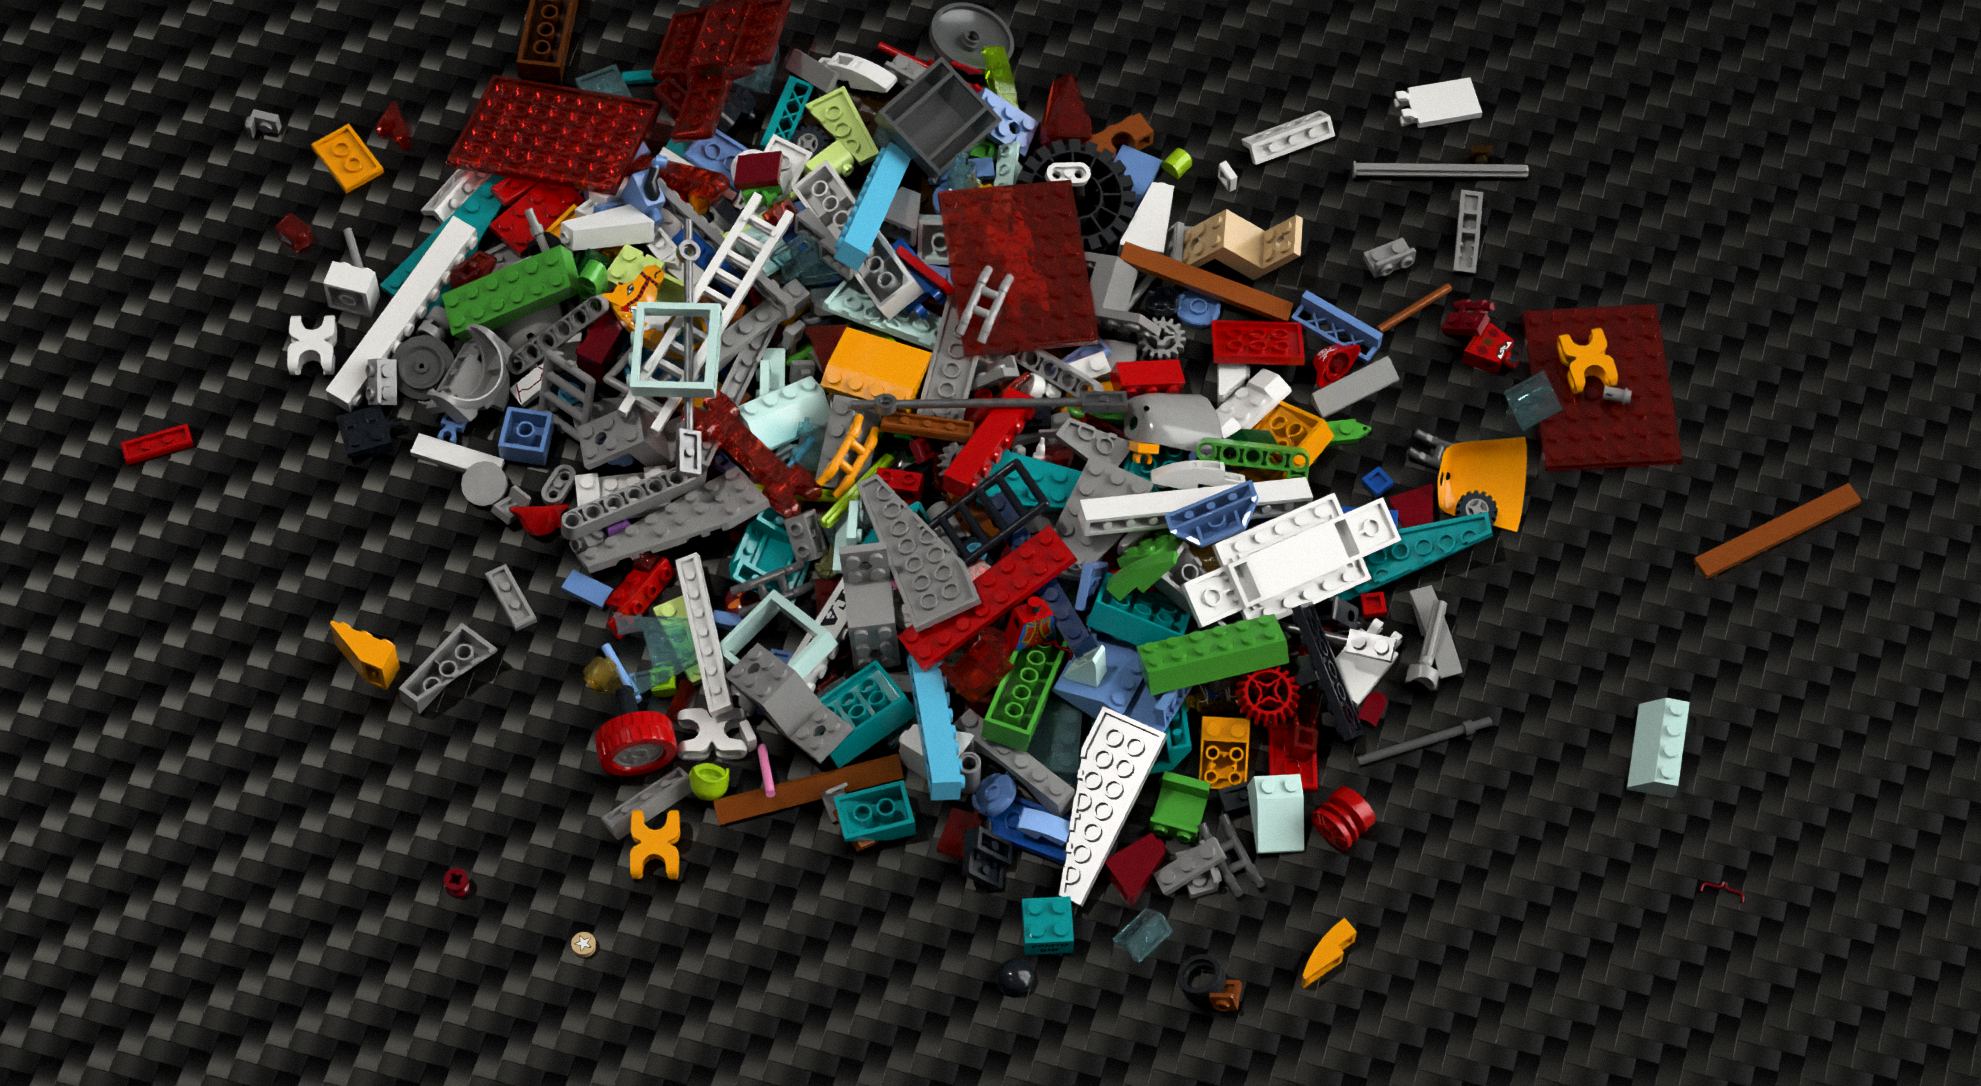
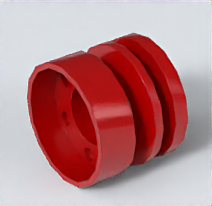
M1346 786L1339 787L1329 796L1328 802L1322 803L1311 814L1312 823L1319 834L1332 846L1343 851L1349 849L1352 843L1358 840L1359 834L1365 833L1376 820L1373 810L1365 799L1356 791Z

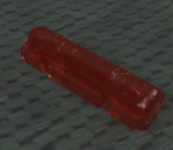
M681 680L678 686L679 689H677L670 704L671 707L666 713V716L672 723L678 722L677 715L684 709L689 697L688 694L693 689V683L689 680Z

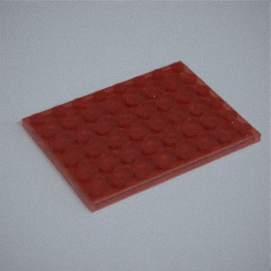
M493 75L447 159V166L616 196L659 110V103Z
M1071 180L938 191V202L951 282L954 288L953 294L958 325L985 266H991L993 269L985 286L987 288L998 291L1006 274H1011L1014 277L985 344L977 341L985 318L975 314L972 315L964 336L960 335L964 357L1099 344L1098 329ZM981 295L977 306L990 310L994 300Z
M1656 304L1523 311L1522 319L1545 471L1681 464L1682 454ZM1601 328L1607 341L1605 355L1613 358L1618 374L1617 385L1613 386V388L1624 390L1628 388V390L1632 391L1630 404H1625L1624 406L1620 402L1602 400L1605 386L1601 379L1596 376L1585 377L1586 383L1583 392L1573 394L1567 380L1569 367L1562 364L1557 350L1558 336L1569 334L1575 344L1586 346L1589 344L1591 329Z

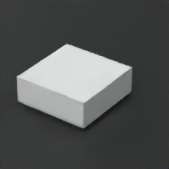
M1227 161L1220 163L1218 178L1225 188L1231 192L1236 189L1237 175Z
M746 719L739 722L740 734L748 751L756 750L757 738L749 721Z

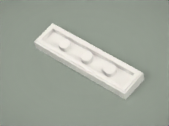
M420 433L410 451L413 457L462 472H466L470 466L482 461L493 462L501 469L505 464L502 458Z

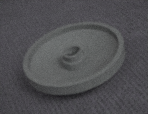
M964 2L948 4L936 12L929 27L930 42L936 53L940 57L942 56L949 64L955 61L981 70L982 72L976 73L977 75L998 72L1007 65L1014 51V39L1006 23L992 11L976 4Z

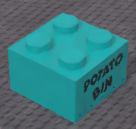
M1071 896L1022 899L1024 955L1073 953L1074 936Z

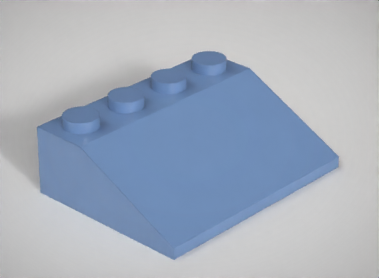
M1088 626L1087 630L1097 645L1091 650L1101 645L1105 647L1107 669L1105 676L1097 688L1066 679L1063 675L1071 662L1076 659L1073 654L1072 660H1068L1051 691L1094 719H1097L1103 706L1123 715L1143 679L1139 667L1137 647L1130 642L1119 641L1105 632L1094 631Z

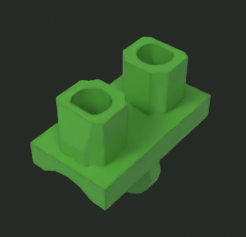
M780 181L778 186L741 189L744 206L747 205L754 192L762 195V201L759 206L765 204L768 209L773 207L772 200L783 194Z

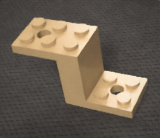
M1225 209L1184 231L1182 262L1198 268L1216 259L1255 280L1300 257L1303 218L1295 215L1264 231Z

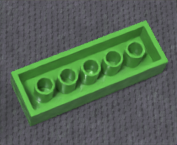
M558 245L442 294L452 336L465 342L468 337H472L466 331L469 324H478L492 331L578 295L579 276L572 251Z
M1275 614L1263 615L1246 621L1241 620L1237 623L1216 626L1203 631H1194L1190 634L1137 646L1140 671L1151 696L1289 663L1287 640Z
M1055 625L1056 638L1054 640L1058 641L1059 646L1069 649L1068 644ZM1054 643L1050 646L1037 644L1032 648L1027 647L1018 651L1014 650L985 716L981 737L1026 752L1068 652L1057 649Z

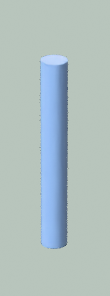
M609 643L604 644L602 650L622 684L634 688L633 694L636 697L637 704L640 703L642 697Z

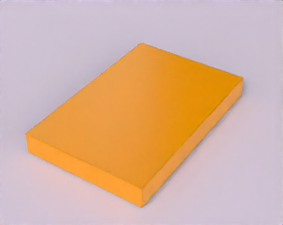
M349 123L311 144L313 151L346 194L384 173L383 167Z

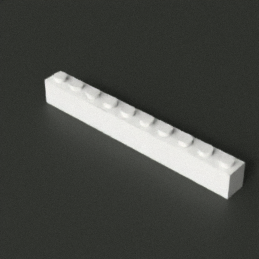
M455 216L450 219L325 390L328 400L349 412L361 404L363 395L368 387V377L365 372L368 359H390L405 337H409L412 334L418 319H422L425 316L429 304L437 300L440 289L444 284L447 285L450 282L453 271L456 267H460L463 264L467 252L473 250L478 242L476 228Z
M1306 477L1253 482L1259 499L1250 519L1279 517L1311 503L1313 495ZM1239 484L1084 499L1079 502L1078 519L1084 536L1168 528L1164 515Z

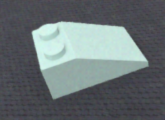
M1300 774L1254 776L1247 785L1257 854L1303 852L1304 796Z

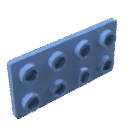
M1143 680L1123 715L1164 733L1193 686L1151 696L1145 680Z

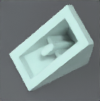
M1101 645L1074 659L1063 676L1068 680L1097 688L1107 672L1105 647Z

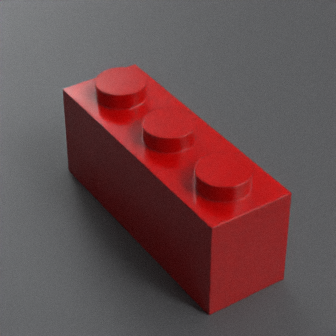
M1179 359L1116 362L1109 373L1113 390L1126 391L1127 398L1147 393L1179 394L1185 384Z

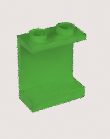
M1164 771L1159 797L1153 817L1150 819L1149 831L1162 837H1174L1184 843H1195L1199 831L1197 825L1201 824L1211 783Z

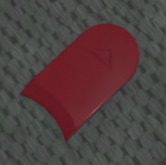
M1380 692L1370 693L1358 714L1359 719L1365 720L1376 727L1387 705L1385 695Z

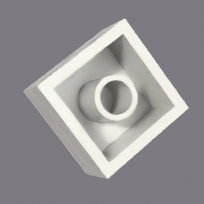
M332 261L323 282L328 306L371 318L380 298L376 273L369 268H358L346 262Z

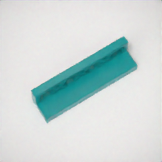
M789 76L761 141L760 151L765 150L773 134L791 142V136L794 135V131L803 114L805 104H807L813 90V84ZM798 86L806 89V94L797 97L794 91L795 87ZM796 103L799 111L790 114L787 106ZM788 120L791 129L782 131L780 123Z

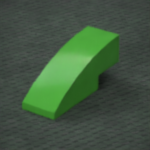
M1176 551L1162 552L1137 560L1108 579L1106 589L1119 601L1136 587L1144 593L1176 565L1178 553Z

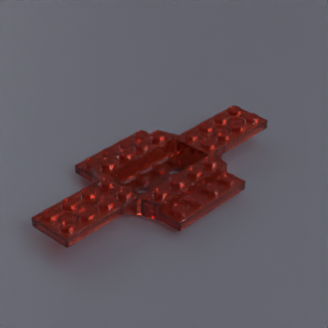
M717 0L693 11L673 14L651 72L654 81L674 78L677 84L687 85V92L670 137L673 143L706 140L714 137L733 81L755 73L756 67L759 65L771 64L792 3L791 0ZM741 17H744L743 22H742V25H741V28H740V27H739V23H740ZM739 30V33H738V36H737V39H736V42H735V45H734V41H733V40H734V37H735L736 32ZM734 45L733 50H732V53H731V56H730V59H729L728 54H729L730 48ZM715 46H718V48H717L716 50H714V51H712V52H709V51L713 50Z

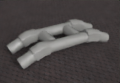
M988 265L984 267L977 280L955 332L964 336L972 315L975 314L983 317L985 321L977 339L978 342L983 344L987 341L997 314L1014 280L1013 275L1006 274L998 291L985 287L993 271L992 267ZM981 295L994 300L990 310L977 306Z

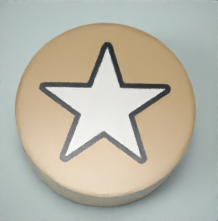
M588 932L576 934L571 941L572 951L581 958L591 956L596 950L595 938Z

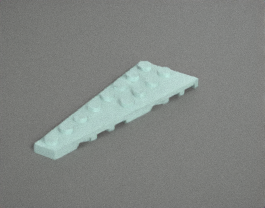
M855 275L851 280L845 278L824 301L822 309L931 350L934 349L942 318L927 310L930 315L922 320L914 310L908 314L903 309L889 320L878 309ZM982 344L977 367H982L1006 356L988 345Z

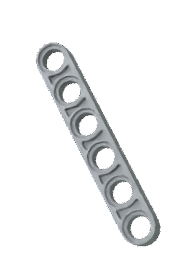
M599 294L588 298L509 356L508 370L512 374L518 375L530 369L545 358L547 350H556L604 315L609 309L607 298ZM594 300H598L601 303L602 309L600 312L594 309ZM579 311L585 315V323L578 321L577 313ZM562 323L569 326L570 332L568 335L562 332ZM546 335H550L553 338V346H549L546 343ZM531 346L537 349V358L531 356L529 351ZM515 358H518V359L521 360V362H522V368H521V369H517V368L515 367V365H514V359H515Z

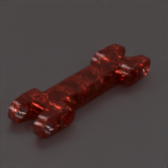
M717 389L716 398H703L709 411H703L693 406V430L701 431V440L705 443H709L713 439L717 441L765 487L762 493L769 500L770 506L781 515L791 518L801 514V508L794 495H800L810 501H817L822 496L820 485L807 470L797 463H793L788 467L737 419L741 414L738 406L720 390ZM683 407V408L681 409V411H680V414H681L682 420L684 421V407Z

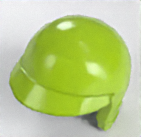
M711 763L693 766L689 773V780L694 795L704 801H713L721 798L728 788L729 768L724 770L720 766Z

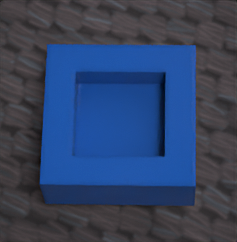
M1378 466L1362 478L1361 484L1375 498H1378L1393 487L1394 481Z

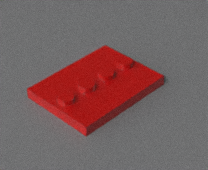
M1211 320L1213 363L1304 365L1305 355L1301 322Z

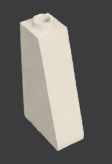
M1163 182L1151 183L1120 240L1117 256L1121 255L1125 241L1153 252L1164 254L1174 186Z
M631 204L562 221L559 237L561 243L572 251L622 246L625 244L654 242V221Z

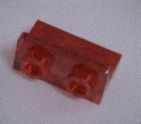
M952 807L937 846V853L963 861L966 830L982 826L983 820L980 819V810L975 809L974 813H969Z

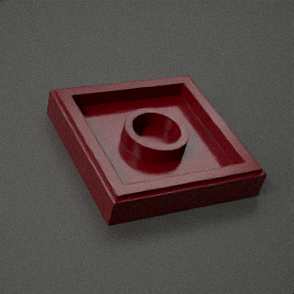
M782 151L738 155L734 179L735 190L778 186L783 161Z

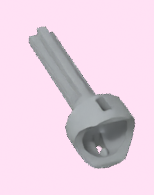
M1433 601L1419 664H1409L1405 683L1412 680L1421 682L1429 691L1436 690L1440 673L1431 666L1433 665L1447 607L1445 601Z

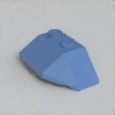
M1251 479L1164 516L1171 535L1203 548L1246 530L1259 498Z

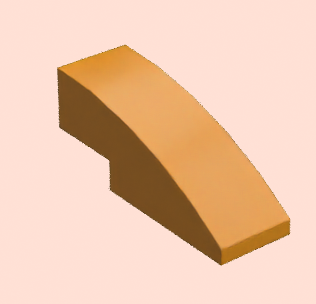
M1345 918L1333 926L1314 949L1302 976L1301 986L1303 988L1339 965L1343 959L1344 952L1342 950L1355 942L1357 932Z

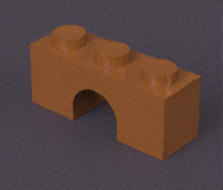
M1138 113L1134 116L1126 117L1116 125L1108 126L1097 134L1088 136L1084 140L1083 146L1086 145L1087 141L1098 144L1096 150L1101 153L1104 148L1108 149L1114 154L1112 161H1114L1116 158L1115 145L1126 144L1131 148L1141 150L1153 144L1154 131L1141 113Z

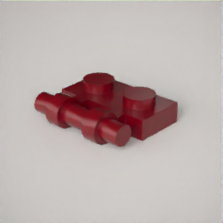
M1470 299L1455 301L1453 307L1458 312H1450L1440 329L1445 335L1480 336L1490 321L1487 312L1494 311L1495 304L1481 299L1477 302H1472Z

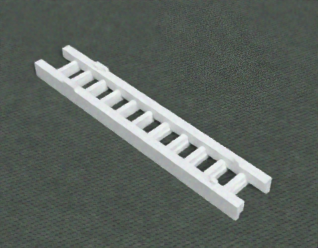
M756 192L748 201L693 289V303H698L702 295H705L725 307L723 310L722 333L794 217V213L786 209L775 227L753 215L762 201V195ZM748 224L768 235L769 238L766 243L762 244L744 234L742 231ZM735 242L758 254L754 262L731 250ZM727 260L746 271L747 273L743 280L722 270L720 266L723 261ZM713 277L736 290L731 299L708 287ZM676 316L640 373L639 381H657L651 376L656 368L659 367L679 378V382H684V370L663 359L668 349L684 357V346L674 341L680 330L684 332V316ZM702 317L703 319L710 321V317ZM693 327V338L703 342L697 353L693 351V380L706 361L708 334ZM630 389L618 409L617 416L626 418L634 403L637 404L641 409L657 416L650 427V432L658 438L683 397H668L667 402L661 408L642 396H633Z

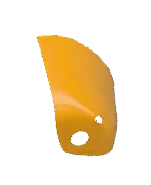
M1525 437L1461 442L1447 447L1443 453L1438 475L1439 507L1444 512L1455 516L1458 500H1460L1463 494L1466 496L1467 492L1471 491V493H1474V490H1478L1479 494H1481L1483 491L1486 492L1485 496H1492V501L1495 500L1496 507L1498 508L1493 526L1517 532L1522 514L1526 482L1527 445ZM1443 472V482L1440 486V478ZM1447 472L1450 473V479L1446 480Z

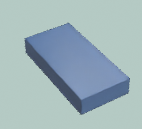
M574 569L561 587L563 592L600 610H603L606 605L605 602L614 591L613 588Z

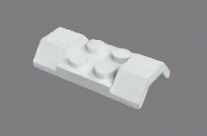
M1263 368L1248 381L1246 386H1241L1215 410L1222 429V439H1226L1240 429H1252L1292 392L1280 375Z

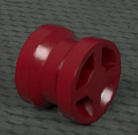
M453 868L446 872L444 876L446 892L454 898L466 895L469 891V881L466 872L460 868Z

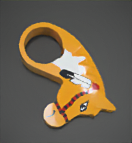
M656 265L645 267L632 282L622 285L618 284L613 293L601 294L607 298L609 307L613 309L619 322L630 334L631 331H635L632 316L633 310H637V302H656L657 293L662 288L664 272ZM645 316L643 345L654 352L666 334L664 331L673 323L676 316ZM693 317V325L707 334L705 320L702 317ZM698 341L694 344L693 351H698L703 342ZM668 349L665 357L684 360L682 355L671 349Z

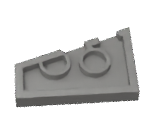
M1068 418L1054 436L1055 439L1086 462L1090 455H1093L1118 467L1131 451L1128 450L1129 440L1119 438L1116 434L1110 432L1105 433L1097 430L1094 426L1072 418Z

